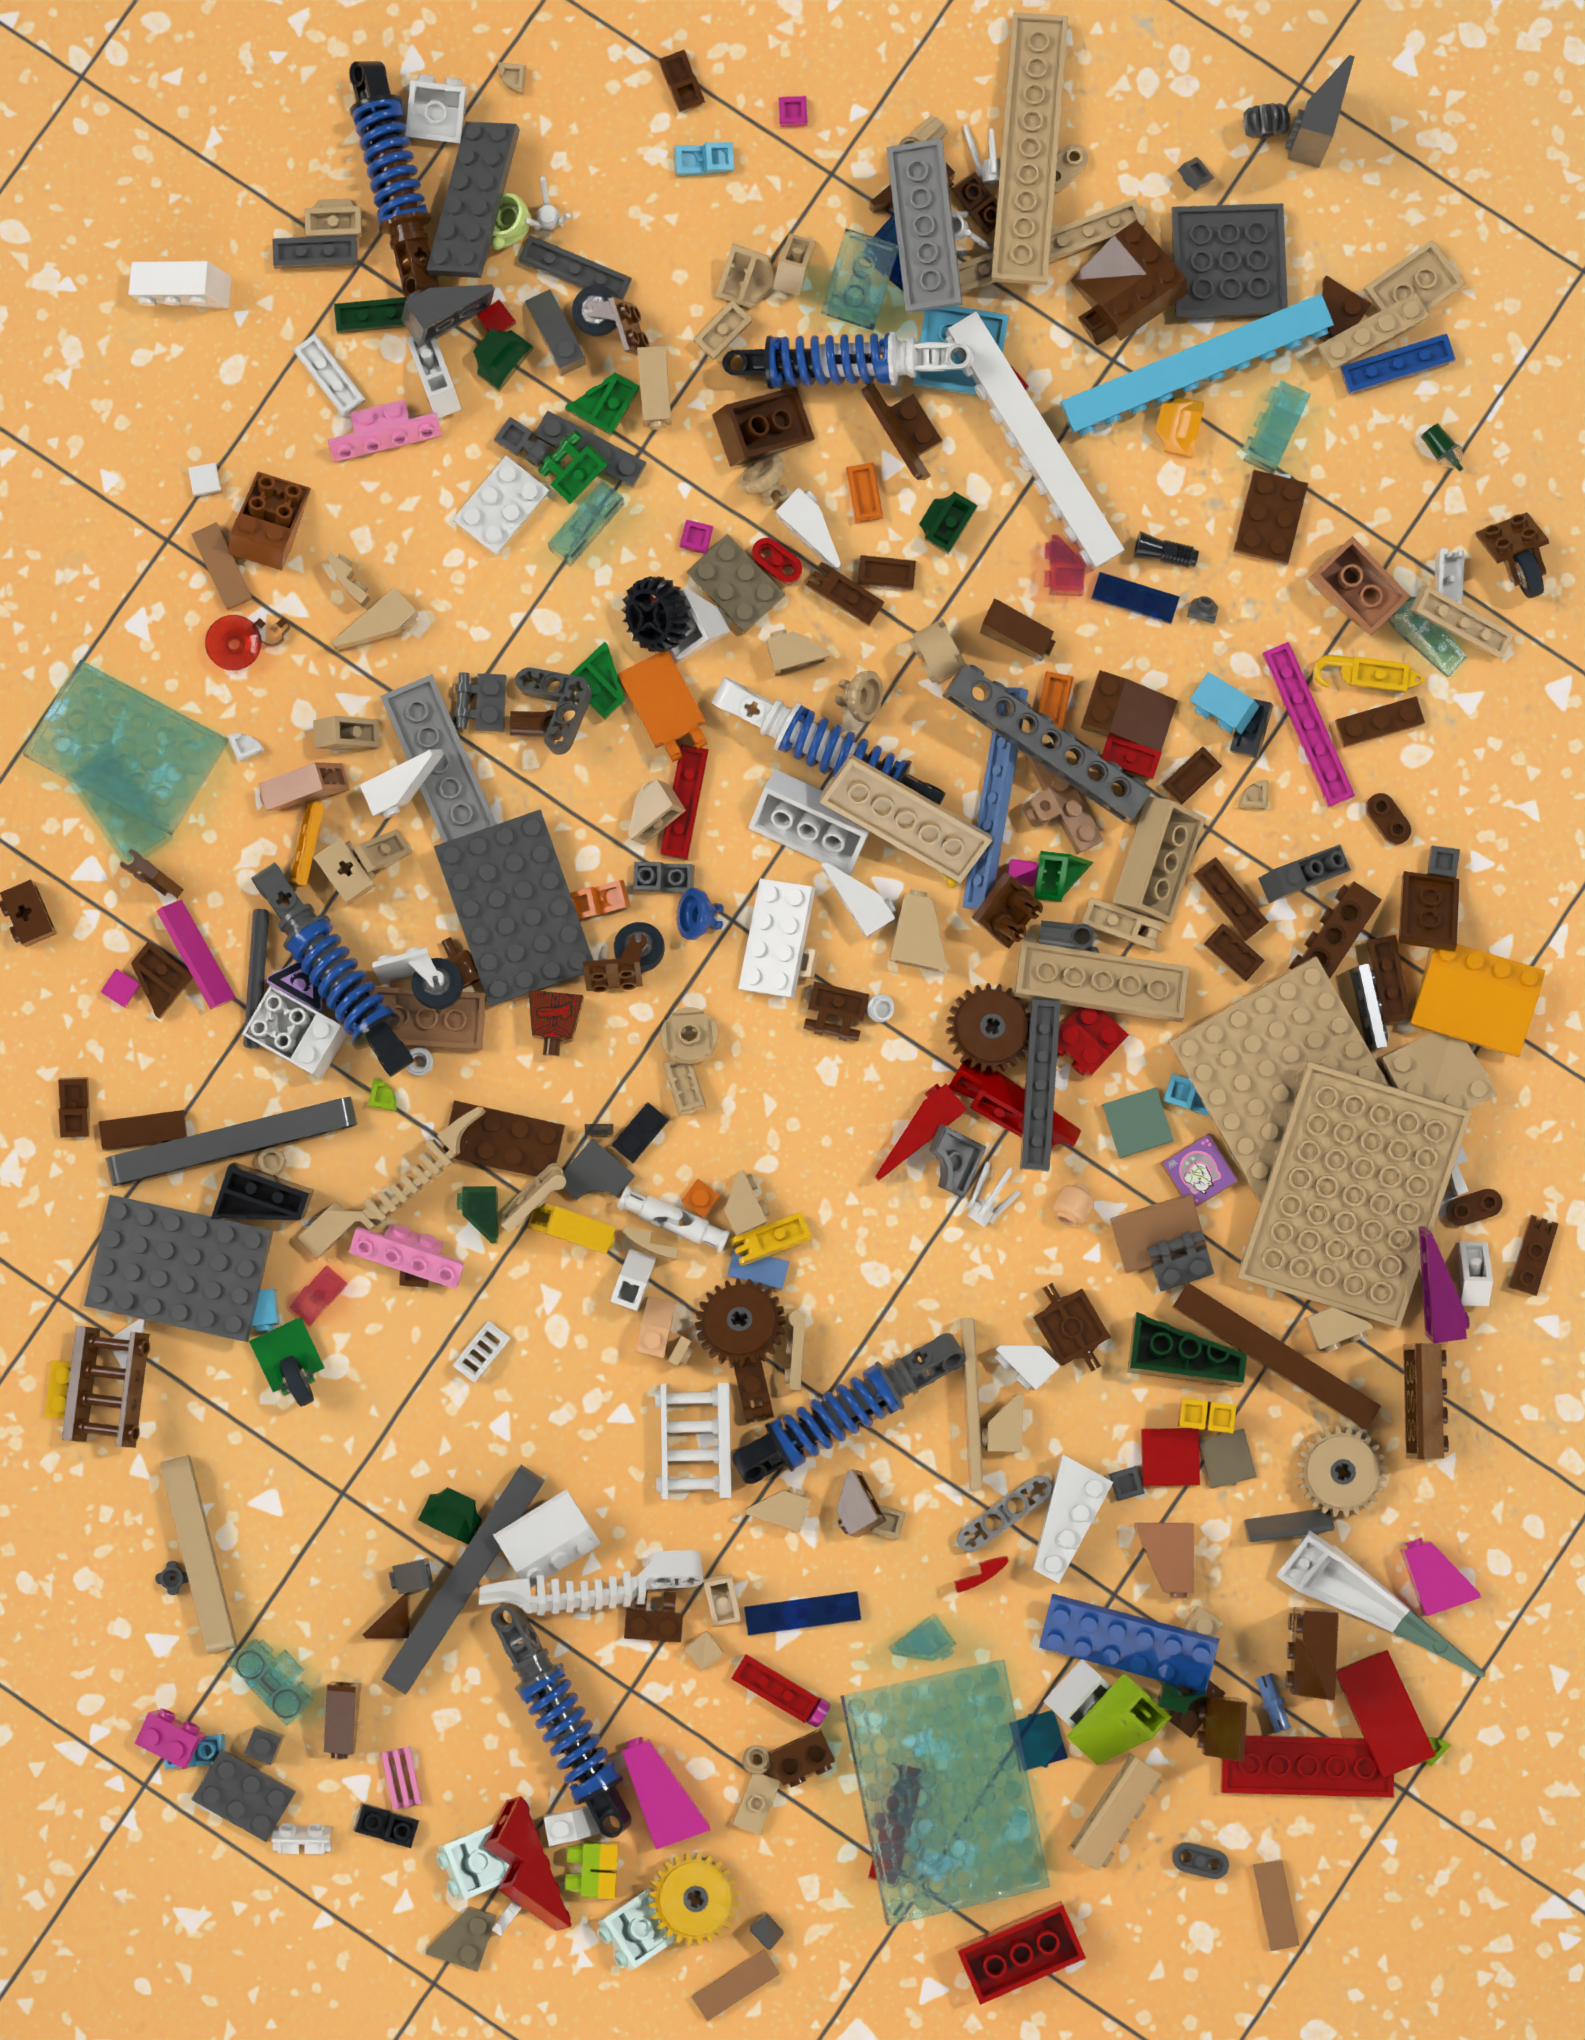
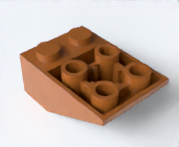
M257 472L230 532L229 554L282 571L291 551L311 488Z

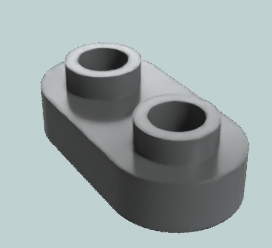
M1181 1842L1172 1851L1173 1864L1183 1872L1210 1879H1220L1228 1872V1858L1220 1850L1190 1842ZM1184 1851L1190 1852L1191 1858L1189 1861L1184 1862L1181 1860V1854ZM1213 1858L1219 1861V1865L1215 1869L1209 1868L1208 1865L1209 1861Z

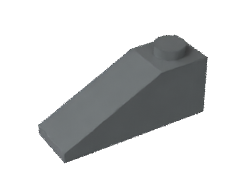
M549 289L526 300L525 303L560 375L563 376L586 365L585 356L551 290Z

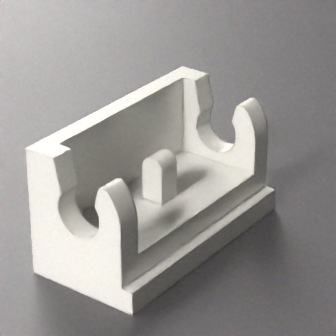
M1440 548L1436 553L1434 589L1462 604L1464 551L1449 552L1446 548Z

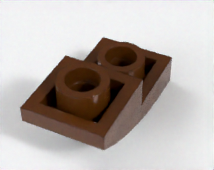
M972 172L954 185L951 190L982 231L988 234L996 228L998 201L994 195L989 193L976 172Z

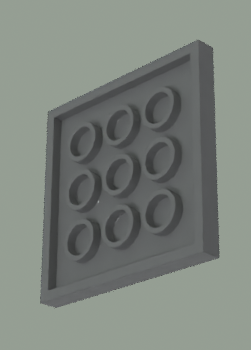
M1283 203L1179 206L1171 208L1173 263L1186 277L1188 295L1175 303L1176 319L1268 316L1288 307Z

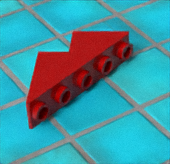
M522 1796L508 1799L484 1844L486 1849L509 1864L498 1890L555 1931L570 1928L572 1925L571 1917L562 1901L560 1887L551 1872L550 1861L542 1848L539 1832L534 1827L529 1813V1805Z

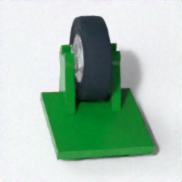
M302 1317L249 1341L273 1393L280 1389L284 1396L292 1393L300 1407L314 1401L309 1384L316 1382L314 1373L325 1367Z

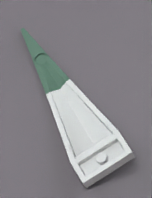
M1308 1531L1277 1572L1276 1577L1299 1593L1371 1622L1447 1659L1479 1677H1485V1673L1481 1668L1337 1546L1330 1545L1312 1531Z

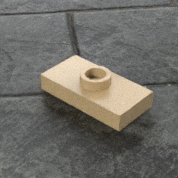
M673 1060L663 1062L679 1117L706 1109L705 1100L693 1064H684Z
M763 1773L758 1775L752 1774L733 1825L760 1835L781 1781Z

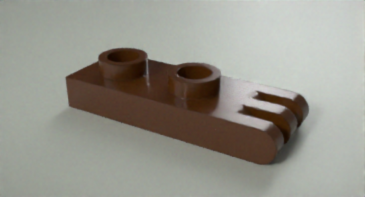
M820 562L818 567L827 574L823 576L819 572L814 571L812 577L821 583L818 586L809 580L806 586L869 627L884 605V601L827 564Z
M1531 1214L1508 1288L1537 1296L1558 1223L1552 1221L1548 1232L1545 1231L1548 1220L1541 1218L1538 1228H1535L1537 1216Z

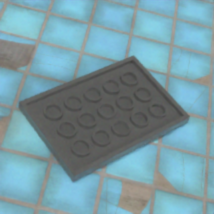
M541 809L434 846L489 1006L528 994L529 990L536 991L584 974L583 961H593Z
M110 1195L84 1306L248 1342L274 1230L224 1219H211L210 1216Z

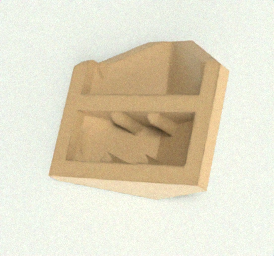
M732 243L715 296L730 302L733 300L736 304L751 309L768 295L773 287L775 272L769 256Z

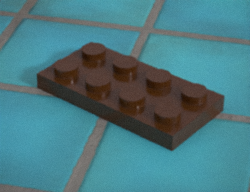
M454 1100L449 1125L471 1110L482 1106ZM482 1107L486 1113L464 1131L460 1141L461 1153L453 1158L537 1177L548 1165L557 1163L565 1125ZM444 1144L443 1149L448 1152L449 1148Z

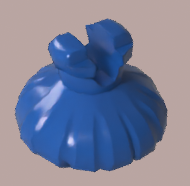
M689 888L683 893L677 907L676 923L681 936L687 940H696L707 931L708 927L713 930L721 929L723 922L716 921L714 916L715 912H723V905L720 903L711 905V901L705 892L698 888Z

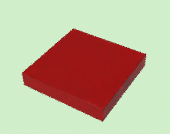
M1141 1429L1142 1486L1200 1485L1199 1429Z

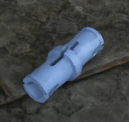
M1273 1673L1255 1678L1264 1701L1262 1704L1263 1709H1267L1274 1734L1281 1732L1282 1728L1283 1731L1292 1728L1282 1704L1285 1702L1284 1698L1279 1695Z

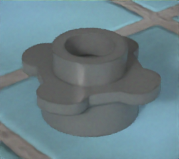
M169 1561L166 1564V1569L155 1577L156 1583L162 1584L167 1589L169 1595L178 1594L179 1588L184 1583L189 1582L187 1572H183L178 1567L176 1561ZM171 1575L175 1576L174 1581L170 1580Z

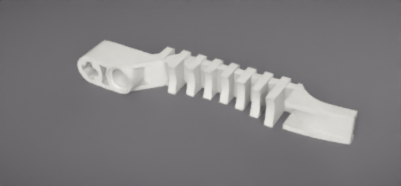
M695 1550L652 1553L647 1557L648 1565L637 1577H630V1571H623L621 1586H617L616 1576H609L607 1589L602 1588V1579H597L594 1582V1590H588V1581H580V1591L574 1592L573 1581H566L565 1592L560 1593L559 1580L551 1579L550 1594L545 1595L544 1575H536V1596H531L530 1578L497 1582L479 1587V1605L501 1602L511 1603L522 1608L527 1614L537 1612L538 1616L545 1615V1611L559 1614V1610L566 1609V1613L573 1612L574 1608H580V1611H588V1607L601 1610L604 1605H609V1608H616L617 1604H623V1607H630L631 1601L636 1596L637 1604H644L647 1589L687 1588L701 1585L704 1579L701 1553Z

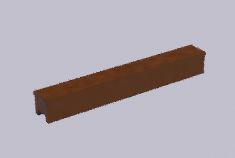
M1189 1282L1172 1306L1174 1310L1235 1349L1247 1354L1248 1357L1361 1429L1367 1430L1381 1408L1380 1404Z

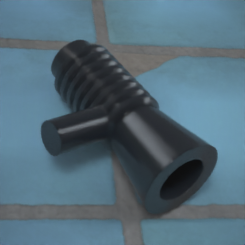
M1140 531L1136 540L1133 558L1159 559L1160 562L1163 561L1188 568L1189 566H1196L1199 550H1195L1193 546L1186 544L1182 545V543H1175L1174 541H1163Z

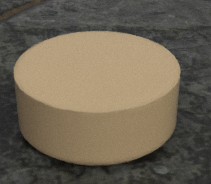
M268 1147L260 1152L257 1163L262 1172L275 1176L284 1171L287 1159L282 1150L276 1147Z

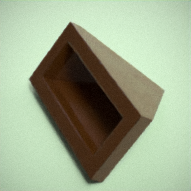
M404 1594L362 1635L366 1639L408 1638L410 1597Z

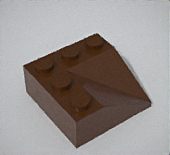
M1137 220L1115 234L1071 279L1074 287L1120 341L1188 295L1186 277Z
M1294 1607L1293 1613H1289L1288 1630H1292V1642L1287 1643V1659H1291V1671H1286L1285 1686L1290 1688L1291 1694L1335 1700L1339 1612L1325 1608Z

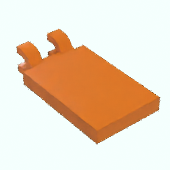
M669 651L659 652L617 674L655 748L664 745L672 762L682 758L681 751L675 741L687 734H690L697 749L707 745L706 738L699 727L705 724L706 721Z

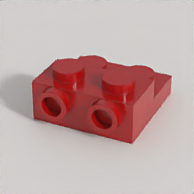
M1077 1007L1059 1027L1057 1054L1061 1057L1066 1054L1073 1061L1071 1066L1080 1075L1084 1076L1087 1074L1091 1077L1129 1034L1103 1010Z

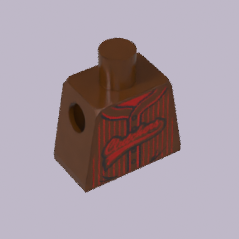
M529 990L532 1037L544 1039L542 1055L559 1057L561 1041H573L584 1002L583 995Z

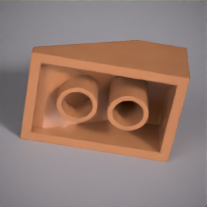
M1353 536L1307 579L1331 604L1369 636L1411 597Z

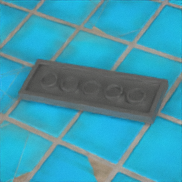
M465 123L426 269L430 275L482 277L520 132L517 124Z

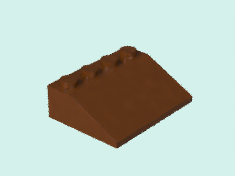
M1434 1343L1403 1344L1406 1459H1443L1444 1453H1447L1449 1450L1448 1436L1444 1435L1443 1424L1448 1423V1409L1443 1407V1395H1447V1379L1442 1378V1367H1446L1447 1363L1446 1350H1442L1441 1344Z

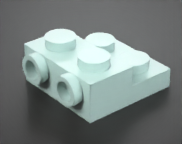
M494 1824L438 1846L440 1853L436 1854L437 1863L442 1870L446 1869L450 1878L446 1882L447 1889L452 1897H457L458 1901L466 1900L500 1885L509 1864L484 1847Z
M650 1888L597 1922L600 1926L597 1930L600 1938L606 1944L610 1942L615 1950L613 1958L616 1964L622 1969L625 1967L627 1971L637 1968L674 1942L675 1935L672 1934L666 1938L664 1934L667 1929L665 1927L657 1929L656 1926L660 1922L659 1919L650 1918L655 1913V1908L647 1907V1904L654 1902L653 1897L647 1896V1892H652Z

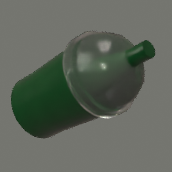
M1439 423L1430 427L1421 436L1439 465L1448 469L1456 467L1459 472L1464 469L1460 464L1463 459L1462 447L1456 444Z

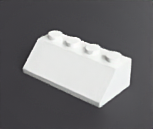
M774 769L764 787L748 829L822 863L827 862L850 875L870 831L821 804L819 797L823 793L822 790Z

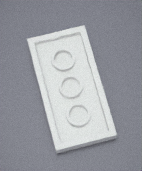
M767 879L759 880L738 989L794 999L816 888Z

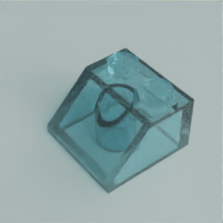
M932 1614L888 1648L893 1655L935 1661L939 1658L942 1662L955 1652L952 1647L956 1645V1642L938 1617Z

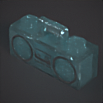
M601 480L582 505L547 543L549 550L571 568L625 505L624 498L606 482Z
M255 1638L228 1665L273 1713L288 1726L315 1701L311 1697L313 1691L303 1681L298 1683L295 1680L304 1669L286 1650L274 1658L271 1655L274 1652L273 1648L265 1640L262 1639L259 1642ZM282 1662L292 1675L287 1677L277 1665Z

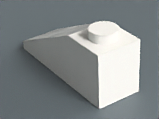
M413 337L407 338L408 346L433 413H436L437 417L440 418L462 410L436 338L421 347L417 345Z
M798 487L776 510L775 517L821 560L839 572L841 570V563L820 507L816 504L818 499L809 490L803 492Z
M442 749L428 750L361 784L360 787L372 815H384L385 818H390L400 813L399 808L410 802L444 755Z
M827 862L821 865L824 874L866 939L895 922L893 914L897 911L889 898L884 900L879 893Z

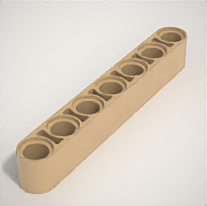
M189 1455L161 1462V1471L206 1651L208 1654L235 1648L237 1647L236 1636L192 1460Z

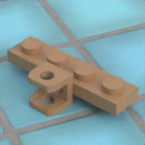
M1049 742L1044 746L1048 749H1052L1053 744L1052 742ZM1025 755L1043 790L1023 807V811L1031 826L1040 827L1058 818L1077 855L1103 842L1104 840L1077 789L1028 755Z

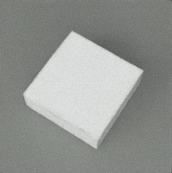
M216 463L188 468L194 497L222 492Z

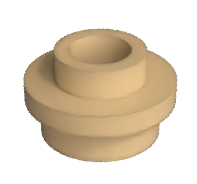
M755 1745L749 1747L744 1752L742 1762L744 1768L749 1773L758 1775L768 1770L771 1758L766 1748ZM753 1757H759L762 1763L759 1765H755L752 1763L751 1759Z

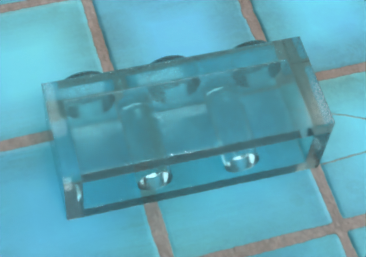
M1280 380L1277 388L1271 386L1265 399L1269 406L1266 412H1259L1253 425L1258 428L1253 438L1248 435L1241 450L1246 453L1243 461L1270 474H1274L1311 394Z

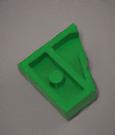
M613 373L604 379L601 384L586 391V394L577 400L569 402L565 410L613 436L638 393L640 386L617 373Z
M604 642L570 675L582 677L588 682L593 691L589 704L606 720L625 702V698L608 644Z

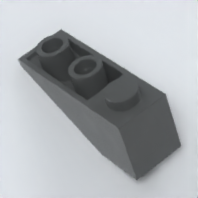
M1339 844L1275 868L1258 879L1270 904L1346 873L1351 869Z

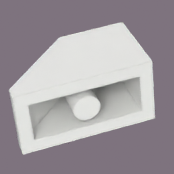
M1459 1241L1458 1291L1462 1305L1489 1306L1493 1276L1488 1242Z
M588 1806L546 1814L544 1816L549 1846L577 1841L601 1833Z

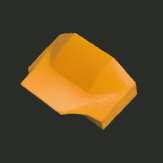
M1176 397L1174 401L1161 404L1155 433L1164 443V452L1192 458L1203 414L1204 402Z

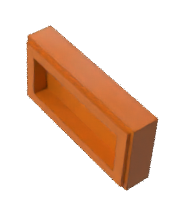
M874 462L846 467L855 523L883 519Z
M1046 671L1037 714L1043 713L1049 716L1054 721L1053 725L1063 730L1074 676Z

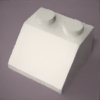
M1081 1659L1043 1702L1073 1729L1112 1686Z

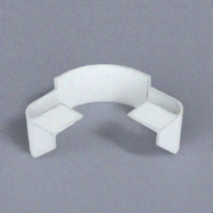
M512 1901L492 1930L501 1937L522 1907Z

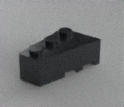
M233 1162L228 1165L211 1219L301 1220L306 1216L314 1189Z

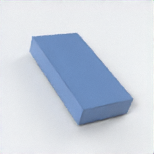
M733 1250L727 1276L746 1281L751 1279V1282L754 1283L760 1282L762 1285L783 1289L789 1261L766 1257L748 1265L740 1266L739 1258L748 1255V1253L736 1256Z

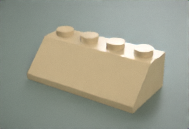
M1148 796L1141 811L1112 903L1129 911L1172 924L1206 818L1173 800Z
M1130 1753L1068 1847L1071 1855L1099 1871L1101 1866L1106 1868L1114 1857V1853L1111 1851L1116 1843L1122 1844L1128 1836L1130 1829L1127 1826L1133 1818L1137 1820L1145 1810L1144 1800L1148 1794L1153 1796L1160 1787L1162 1781L1159 1778L1162 1774Z

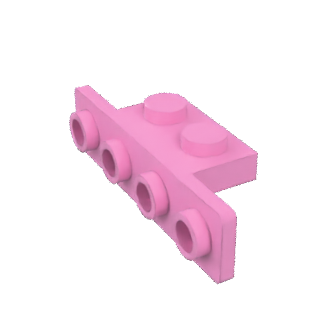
M405 400L350 413L354 433L328 439V445L333 461L337 462L442 435L436 413L409 419Z
M390 1224L384 1235L357 1227L349 1250L350 1254L454 1289L458 1287L464 1268L463 1262L440 1255L444 1244L443 1241L437 1240L436 1237L430 1234H419L410 1231L408 1227L403 1225Z

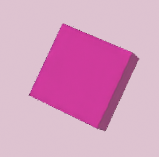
M806 96L778 97L780 127L808 125Z
M686 519L679 547L706 554L714 527Z
M115 969L101 990V993L126 1008L141 984Z

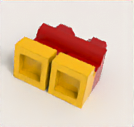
M1181 1398L1178 1427L1233 1433L1237 1405Z

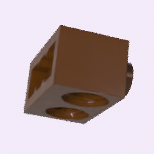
M821 1728L769 1752V1756L783 1786L789 1783L791 1788L805 1782V1776L814 1771L816 1775H820L831 1770V1763L836 1762ZM812 1746H820L824 1749L825 1754L821 1760L813 1761L809 1758L808 1751ZM786 1758L797 1760L799 1766L794 1773H787L782 1769V1762Z

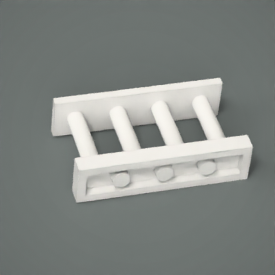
M718 1383V1389H712V1392L667 1393V1384H660L661 1390H655V1407H661L662 1476L656 1477L657 1493H662V1499H669V1490L714 1489V1492H720V1498H731L729 1383ZM712 1403V1406H718V1418H713L712 1421H667V1404ZM713 1432V1435H719V1446H713V1449L668 1450V1433ZM668 1461H713V1463H719V1475H714V1478L668 1479Z

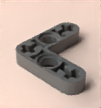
M537 668L522 669L516 675L515 683L524 695L558 702L544 741L553 754L562 755L567 753L574 743L592 698L593 691L591 686L584 678ZM559 681V688L556 691L549 692L548 686L552 682ZM567 711H575V715L571 720L562 721V717ZM561 736H562V737H563V740H562V741H558V742L556 743V745H555L554 741H555V740H560V738H561Z

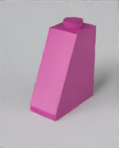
M1417 1538L1406 1542L1407 1548L1400 1550L1424 1616H1430L1481 1598L1479 1591L1431 1541L1423 1542L1422 1538Z

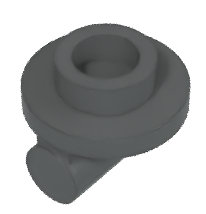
M1201 596L1191 601L1187 617L1214 624L1218 606L1209 597Z

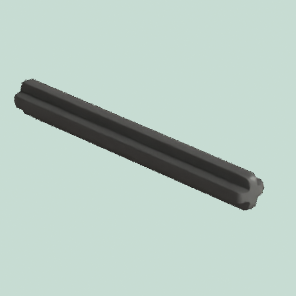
M254 909L245 1028L263 998L269 911L266 909ZM244 1036V1047L250 1049L259 1048L260 1045Z

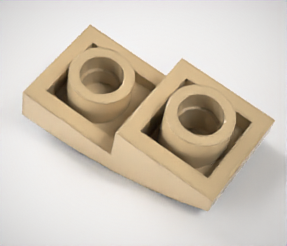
M330 552L327 557L337 579L347 593L364 608L371 599L366 593L368 588L357 579L353 582L350 581L355 575L353 568H351L353 563L341 553L335 556Z

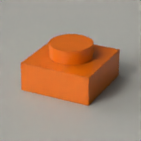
M697 1179L681 1202L704 1219L721 1195L700 1179Z

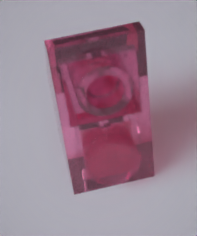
M1052 534L1050 543L1045 542L1044 558L1050 559L1049 570H1044V587H1049V595L1082 596L1084 593L1085 563L1058 535Z

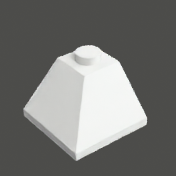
M687 588L682 589L680 595L687 596L684 602L687 606L691 607L687 611V614L692 617L687 622L691 629L685 633L686 638L680 642V645L668 650L675 664L711 646L730 632L718 607Z

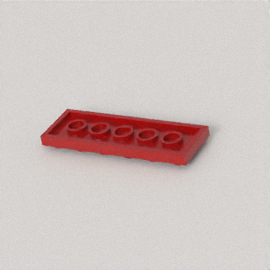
M1246 1735L1244 1761L1221 1758V1793L1394 1798V1775L1382 1779L1364 1738Z

